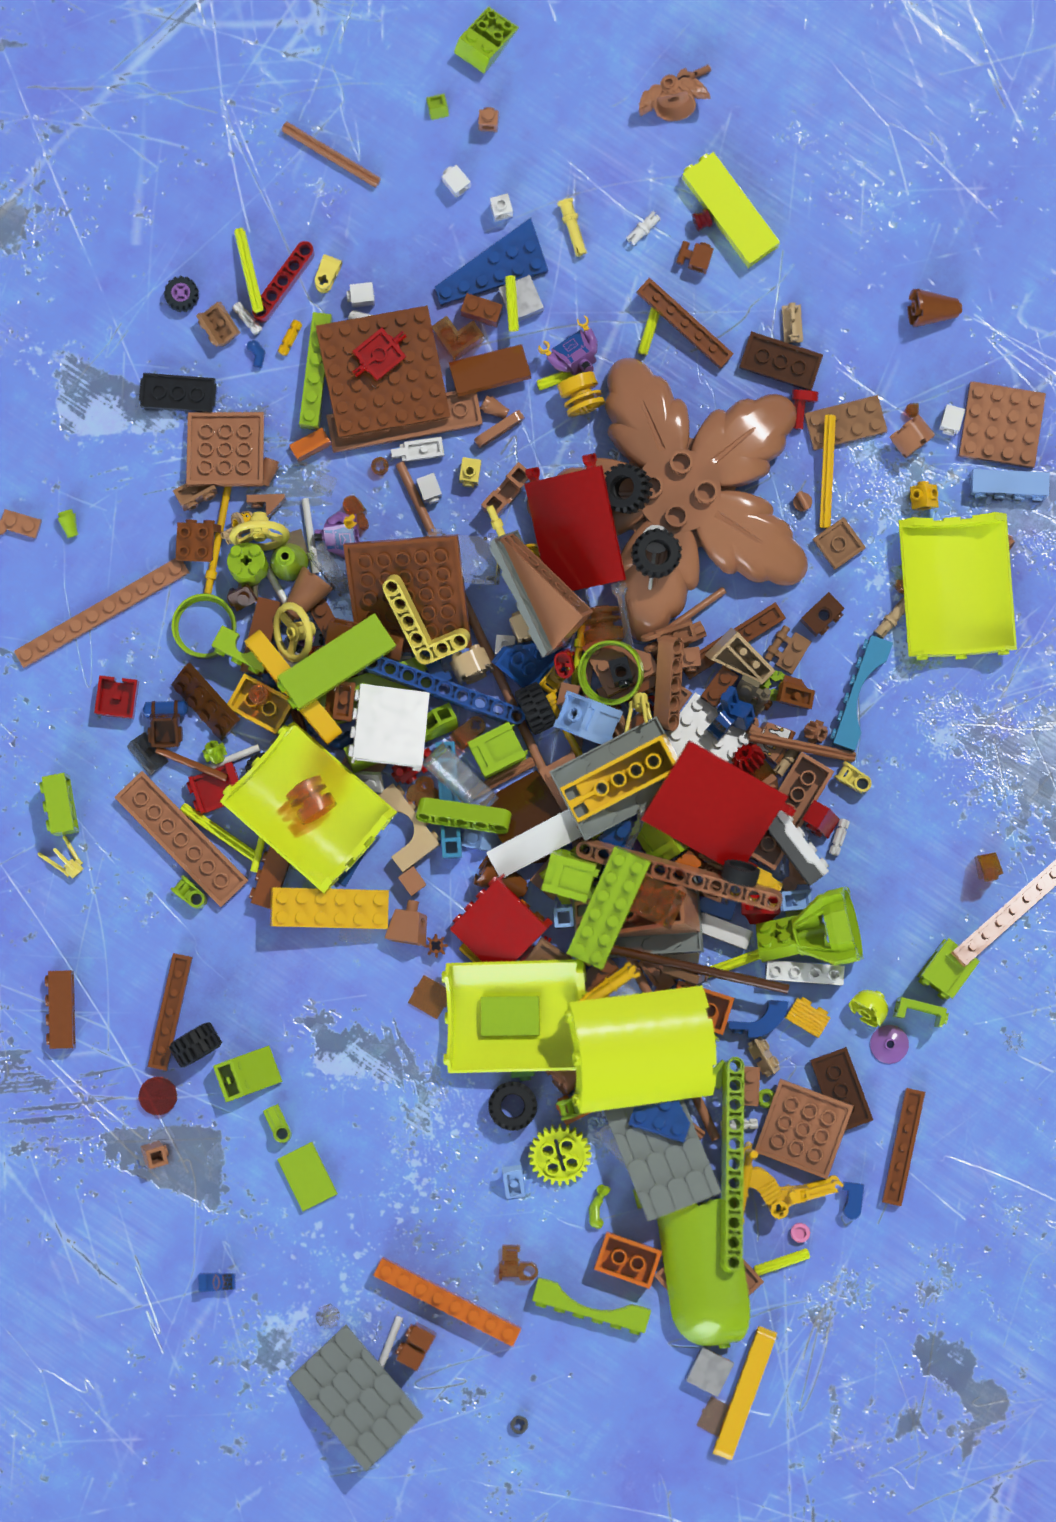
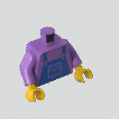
M584 315L586 319L585 324H580L577 319L578 326L584 329L583 332L579 330L552 348L551 351L549 350L550 344L547 341H543L547 347L546 350L538 346L539 353L546 354L547 360L556 370L566 373L570 372L573 375H577L582 371L589 372L594 370L592 364L596 362L594 355L597 353L598 342L592 329L588 327L589 321L587 316Z
M341 511L336 512L326 520L323 529L315 530V541H325L328 552H333L345 559L344 543L360 542L356 514L348 515Z

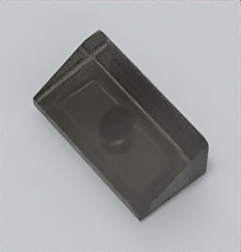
M146 732L133 739L127 746L150 776L169 762L166 757L155 753L157 747H151Z

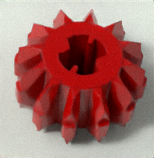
M750 742L747 745L743 744L741 748H737L738 751L733 753L734 757L731 760L733 765L747 773L754 774L756 770H760V766L764 765L763 760L765 756L757 744Z

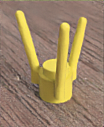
M636 693L633 696V701H629L624 733L629 731L633 709L636 712H643L645 723L652 719L650 703L646 693Z
M63 835V839L75 861L73 859L68 861L56 848L53 851L65 863V869L42 853L38 852L37 855L63 872L67 877L70 876L73 879L84 869L81 866L83 862L78 858L67 837Z

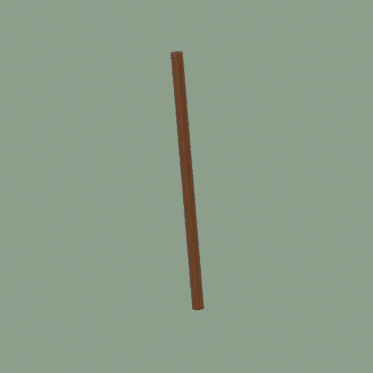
M614 945L611 951L612 955L785 994H788L789 984Z

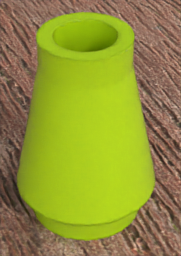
M69 509L57 513L59 517L57 519L67 538L77 536L76 514L73 513V510Z

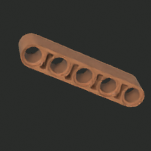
M663 635L658 642L654 717H658L664 730L675 731L679 725L684 641L682 638Z

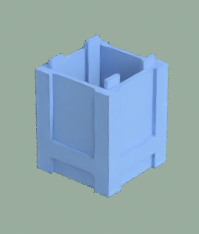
M567 690L558 719L555 720L553 727L601 745L613 739L614 730L617 722L621 719L623 711Z

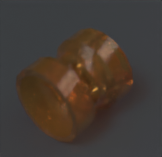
M254 685L250 688L248 695L252 703L258 706L267 703L269 693L264 686Z

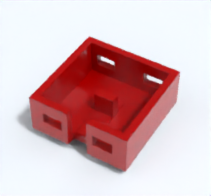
M99 675L94 713L102 716L134 719L139 681L122 678L123 683L116 682L115 677Z

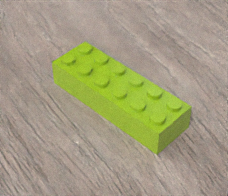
M617 845L614 847L568 949V955L603 970L652 861Z

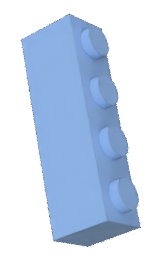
M973 469L971 472L970 495H975V498L994 496V499L1013 497V500H1024L1026 497L1032 498L1033 501H1043L1044 498L1049 496L1050 473Z

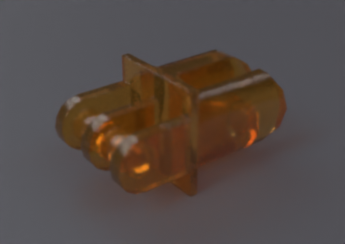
M347 496L343 501L345 513L348 515L356 514L359 527L362 530H367L369 528L368 520L365 517L367 510L356 496Z

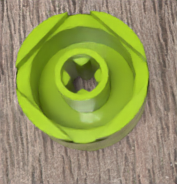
M246 542L234 545L231 548L227 558V565L232 577L242 586L247 583L249 586L259 584L269 571L268 561L260 546Z

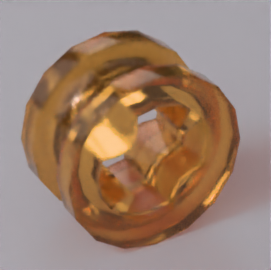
M377 457L371 463L372 470L377 475H384L389 469L388 462L383 457ZM377 462H379V464L380 462H384V469H380V471L376 470L377 466L375 464Z

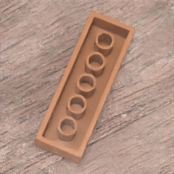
M802 751L778 788L779 791L788 795L785 803L792 805L796 810L793 815L794 820L792 821L796 828L798 826L801 828L804 823L802 819L814 800H818L835 772ZM766 831L750 858L775 871L785 854Z

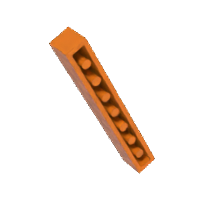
M382 1257L373 1275L512 1347L522 1327L385 1257Z

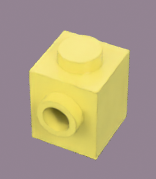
M462 457L459 483H463L462 486L473 488L474 485L478 486L482 461Z

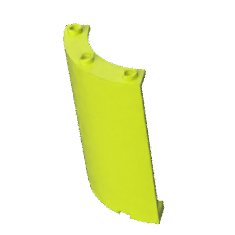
M992 512L972 515V518L967 519L949 517L933 521V518L918 517L899 520L909 657H916L917 660H928V657L955 656L959 660L967 659L968 655L990 653L1009 655V651L1017 650L1007 513Z
M293 721L288 726L286 724L283 725L278 731L279 736L265 754L253 761L251 764L252 768L233 786L229 785L222 794L224 796L220 802L319 890L325 893L339 880L338 877L344 871L347 872L377 839L375 837L378 833L387 827L397 811Z
M575 959L446 963L445 971H442V983H445L448 1012H445V1024H448L447 1053L443 1055L444 1065H447L448 1073L576 1070V1065L573 1062V1054L575 1052L569 1023L565 1021L564 1013L567 1011L569 1002H576L587 993L585 989V982H587L585 962ZM539 996L540 1035L481 1036V997Z
M703 986L568 1003L564 1016L565 1021L569 1023L574 1045L573 1062L576 1065V1091L573 1094V1103L578 1107L579 1113L697 1098L714 1094L716 1075L713 1074V1065H717L716 1042L712 1018L708 1019L706 1009L709 1008Z

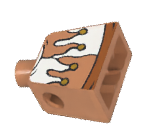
M763 722L760 728L751 723L746 731V734L749 731L788 739H793L796 733L769 722ZM753 742V744H757L762 749L765 758L774 765L780 764L787 750Z

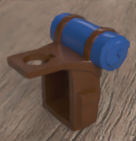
M185 701L145 702L143 712L146 717L150 718V727H148L147 732L151 747L167 748L180 746L181 741H183V727L180 726V717H185L188 710Z

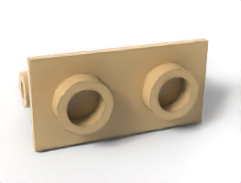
M788 303V305L782 306L784 342H803L801 305Z
M762 1036L747 1043L749 1046L748 1050L753 1059L761 1057L762 1060L756 1064L760 1067L763 1075L765 1074L766 1077H769L780 1070L778 1059L771 1054L769 1044Z

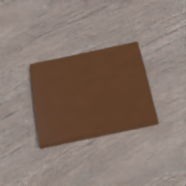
M537 770L479 802V805L507 809L512 813L508 832L506 834L497 833L502 844L562 813L561 808Z

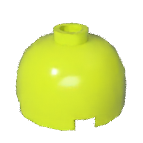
M862 990L849 1002L851 1011L854 1014L858 1012L863 1016L859 1019L869 1026H880L888 1015V1005L884 999L885 996L880 991Z

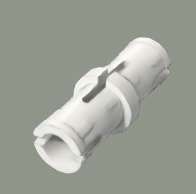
M654 211L642 222H639L637 227L626 237L629 243L632 242V246H635L644 235H648L650 233L649 230L661 220L658 215L655 216L656 213Z

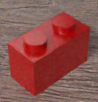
M814 800L802 820L807 824L806 828L813 835L819 838L824 836L828 839L840 819L830 808Z

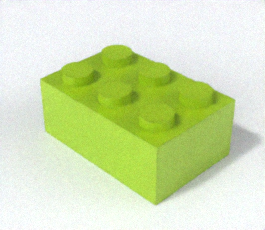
M59 773L41 777L42 782H39L40 791L45 795L43 809L44 812H47L49 819L46 820L47 830L55 836L78 833L79 826L70 776L66 773Z

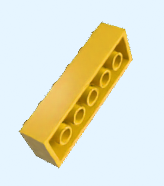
M271 887L270 926L388 929L389 890L329 889L323 893L318 888Z

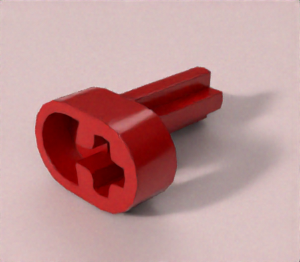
M792 390L791 400L794 401L797 412V419L793 429H803L805 402H818L819 392Z
M569 648L558 652L554 657L555 669L561 678H569L575 670L572 658L574 651H570ZM562 667H570L569 670L561 671Z

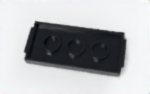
M143 373L139 392L140 407L189 412H213L217 396L216 379Z

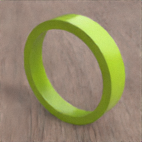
M196 594L185 599L175 610L171 624L172 634L178 646L188 655L199 659L215 658L220 655L215 652L206 654L194 652L182 642L178 630L182 613L196 602L211 601L217 603L227 611L231 620V630L237 633L236 617L230 606L221 598L211 594Z
M606 640L592 645L583 654L578 665V680L584 693L590 699L605 705H617L630 700L639 691L644 678V667L639 654L630 645L618 640ZM610 645L626 649L635 658L638 666V679L635 687L629 694L618 699H607L596 694L590 687L586 677L587 663L592 654L598 649Z

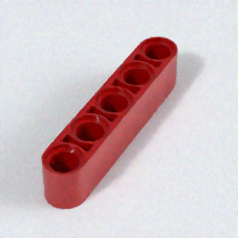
M302 241L296 246L261 294L263 308L266 310V313L263 316H258L252 310L256 321L264 323L270 319L314 258V249L310 242ZM304 248L310 249V253L308 255H302L300 253L301 250ZM293 263L299 264V268L297 270H291L289 268L290 265ZM282 278L288 279V283L284 286L278 284ZM272 293L277 295L274 301L267 299Z

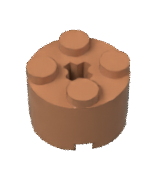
M917 415L889 438L904 458H907L914 453L913 451H916L930 441L935 434L924 419Z

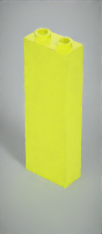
M714 152L710 155L708 153L704 154L699 158L697 164L694 166L690 164L683 170V181L703 208L708 210L711 219L747 268H750L779 247L780 241Z

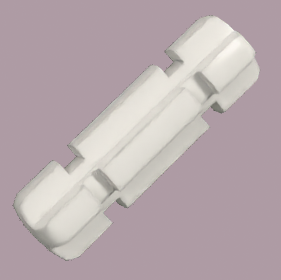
M237 302L232 307L233 311L239 314V318L250 328L254 335L262 331V327L258 322L256 323V320L246 309L244 310V306L240 302Z
M843 818L839 820V828L836 829L832 841L833 846L831 845L829 850L830 854L835 856L840 854V846L843 845L847 833L846 829H848L850 821Z
M756 1118L744 1119V1130H747V1128L757 1129L758 1120ZM731 1120V1122H729V1126L731 1129L735 1130L736 1123ZM720 1121V1129H721V1131H722V1121Z

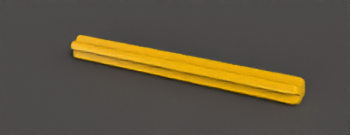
M827 414L824 417L820 528H829L831 526L836 416Z

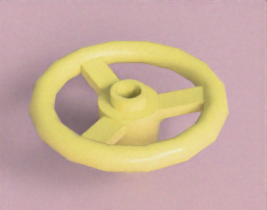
M254 512L250 521L233 527L229 537L234 545L251 542L252 540L262 542L267 538L275 540L269 543L257 544L263 551H268L285 545L290 539V533L284 525L269 521L265 512ZM250 529V533L241 539L237 537L238 533ZM269 529L277 530V531H279L282 535L273 533V532H271Z
M285 602L277 609L274 615V640L284 658L290 662H300L308 657L312 649L316 628L314 623L310 622L308 615L301 606L294 602ZM287 610L295 611L302 621L293 622L285 612ZM281 621L287 626L286 634L290 639L288 650L281 637ZM305 640L302 652L295 655L297 643Z

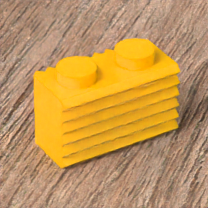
M804 997L801 999L796 998L784 1018L819 1038L830 1020V1017L827 1016L829 1012L821 1007L815 1009L810 1006L812 1002Z

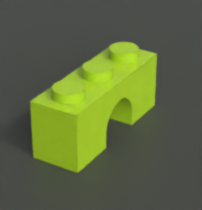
M222 625L211 645L215 649L213 652L222 657L225 654L232 657V662L239 666L242 663L249 666L248 670L257 675L259 672L264 674L266 669L262 666L263 663H260L251 651L242 653L237 650L236 644L240 635Z

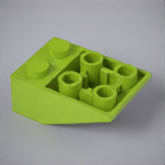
M488 6L459 37L454 53L485 73L496 61L519 27Z
M270 1045L213 1065L226 1102L283 1082Z

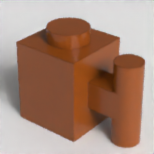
M683 241L676 263L683 265L684 260L688 259L690 260L688 269L706 274L714 248H711V245L700 242V244L696 243L694 250L691 251L688 250L690 243Z

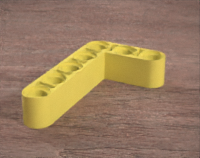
M395 574L388 576L383 584L384 594L419 663L424 665L463 650L470 640V633L464 628L456 629L431 640L401 577ZM388 582H394L397 588L392 589ZM397 599L404 600L406 605L400 606L397 603ZM406 616L412 617L413 620H414V622H413V623L407 622L406 619H405V617H406ZM413 634H420L422 640L415 639ZM456 636H462L465 642L457 641ZM439 643L446 644L448 649H441ZM422 651H428L430 653V657H425L422 654Z

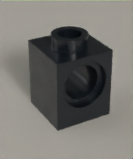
M627 656L608 661L615 688H626L631 683H634ZM621 670L626 672V675L623 677L616 675Z

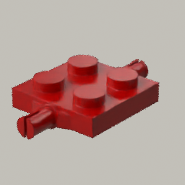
M381 327L355 348L352 353L360 363L352 371L355 377L366 371L378 381L402 362L407 356L400 349L399 343L407 338L406 334L401 331L393 338Z

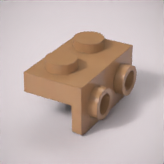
M216 302L204 313L196 315L199 319V325L205 329L209 335L210 342L216 347L225 346L240 334L239 329L221 302Z
M185 483L173 490L184 512L197 508L199 503L210 501L218 494L215 485L210 487H187Z

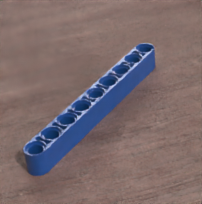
M386 657L378 659L375 667L368 666L364 669L368 673L413 690L430 692L429 696L504 724L509 722L510 725L515 724L514 727H517L525 720V715L520 707ZM390 665L394 667L395 672L388 674L384 668ZM403 673H411L413 679L411 681L404 680ZM428 679L431 686L428 688L423 687L421 680ZM446 686L449 689V693L441 694L439 687ZM460 692L465 693L467 700H458L457 694ZM475 700H483L485 707L478 708L475 705ZM500 706L503 713L501 715L495 714L493 707ZM514 712L518 713L521 720L517 722L512 720L511 714Z

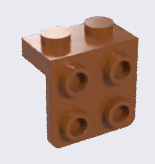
M186 519L185 523L177 522L176 559L178 561L211 562L213 560L214 533H221V525L215 524L214 520H203V523H197V520Z

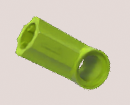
M279 1104L265 1109L263 1113L275 1140L281 1143L288 1142L292 1137V1131L285 1120ZM284 1128L287 1130L288 1135L285 1139L281 1140L278 1137V1131Z

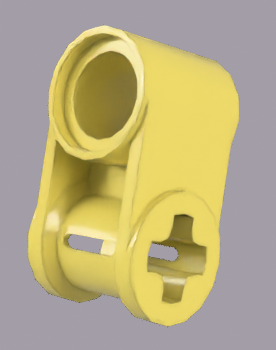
M326 254L323 255L315 276L317 291L327 293L331 290L341 269V260ZM327 281V283L320 285V282Z
M846 761L843 762V767L838 775L834 776L837 781L860 794L866 793L871 787V779ZM858 780H865L867 788L860 789L857 786Z

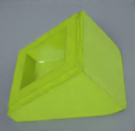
M445 94L426 97L431 120L449 116Z

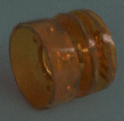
M609 605L592 607L591 609L594 612L589 617L590 619H587L582 624V626H591V629L583 632L585 645L599 640H624L623 627L613 624L621 620V616L614 615L620 613V607Z
M320 775L300 782L286 795L288 801L294 800L291 803L292 808L302 806L296 814L303 825L317 820L337 805L330 792L321 794L325 790L326 785L325 783L320 784L323 781Z

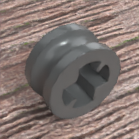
M516 1416L512 1419L511 1429L513 1432L521 1434L527 1430L528 1421L525 1417ZM517 1419H521L520 1422L522 1420L525 1422L522 1430L514 1428Z

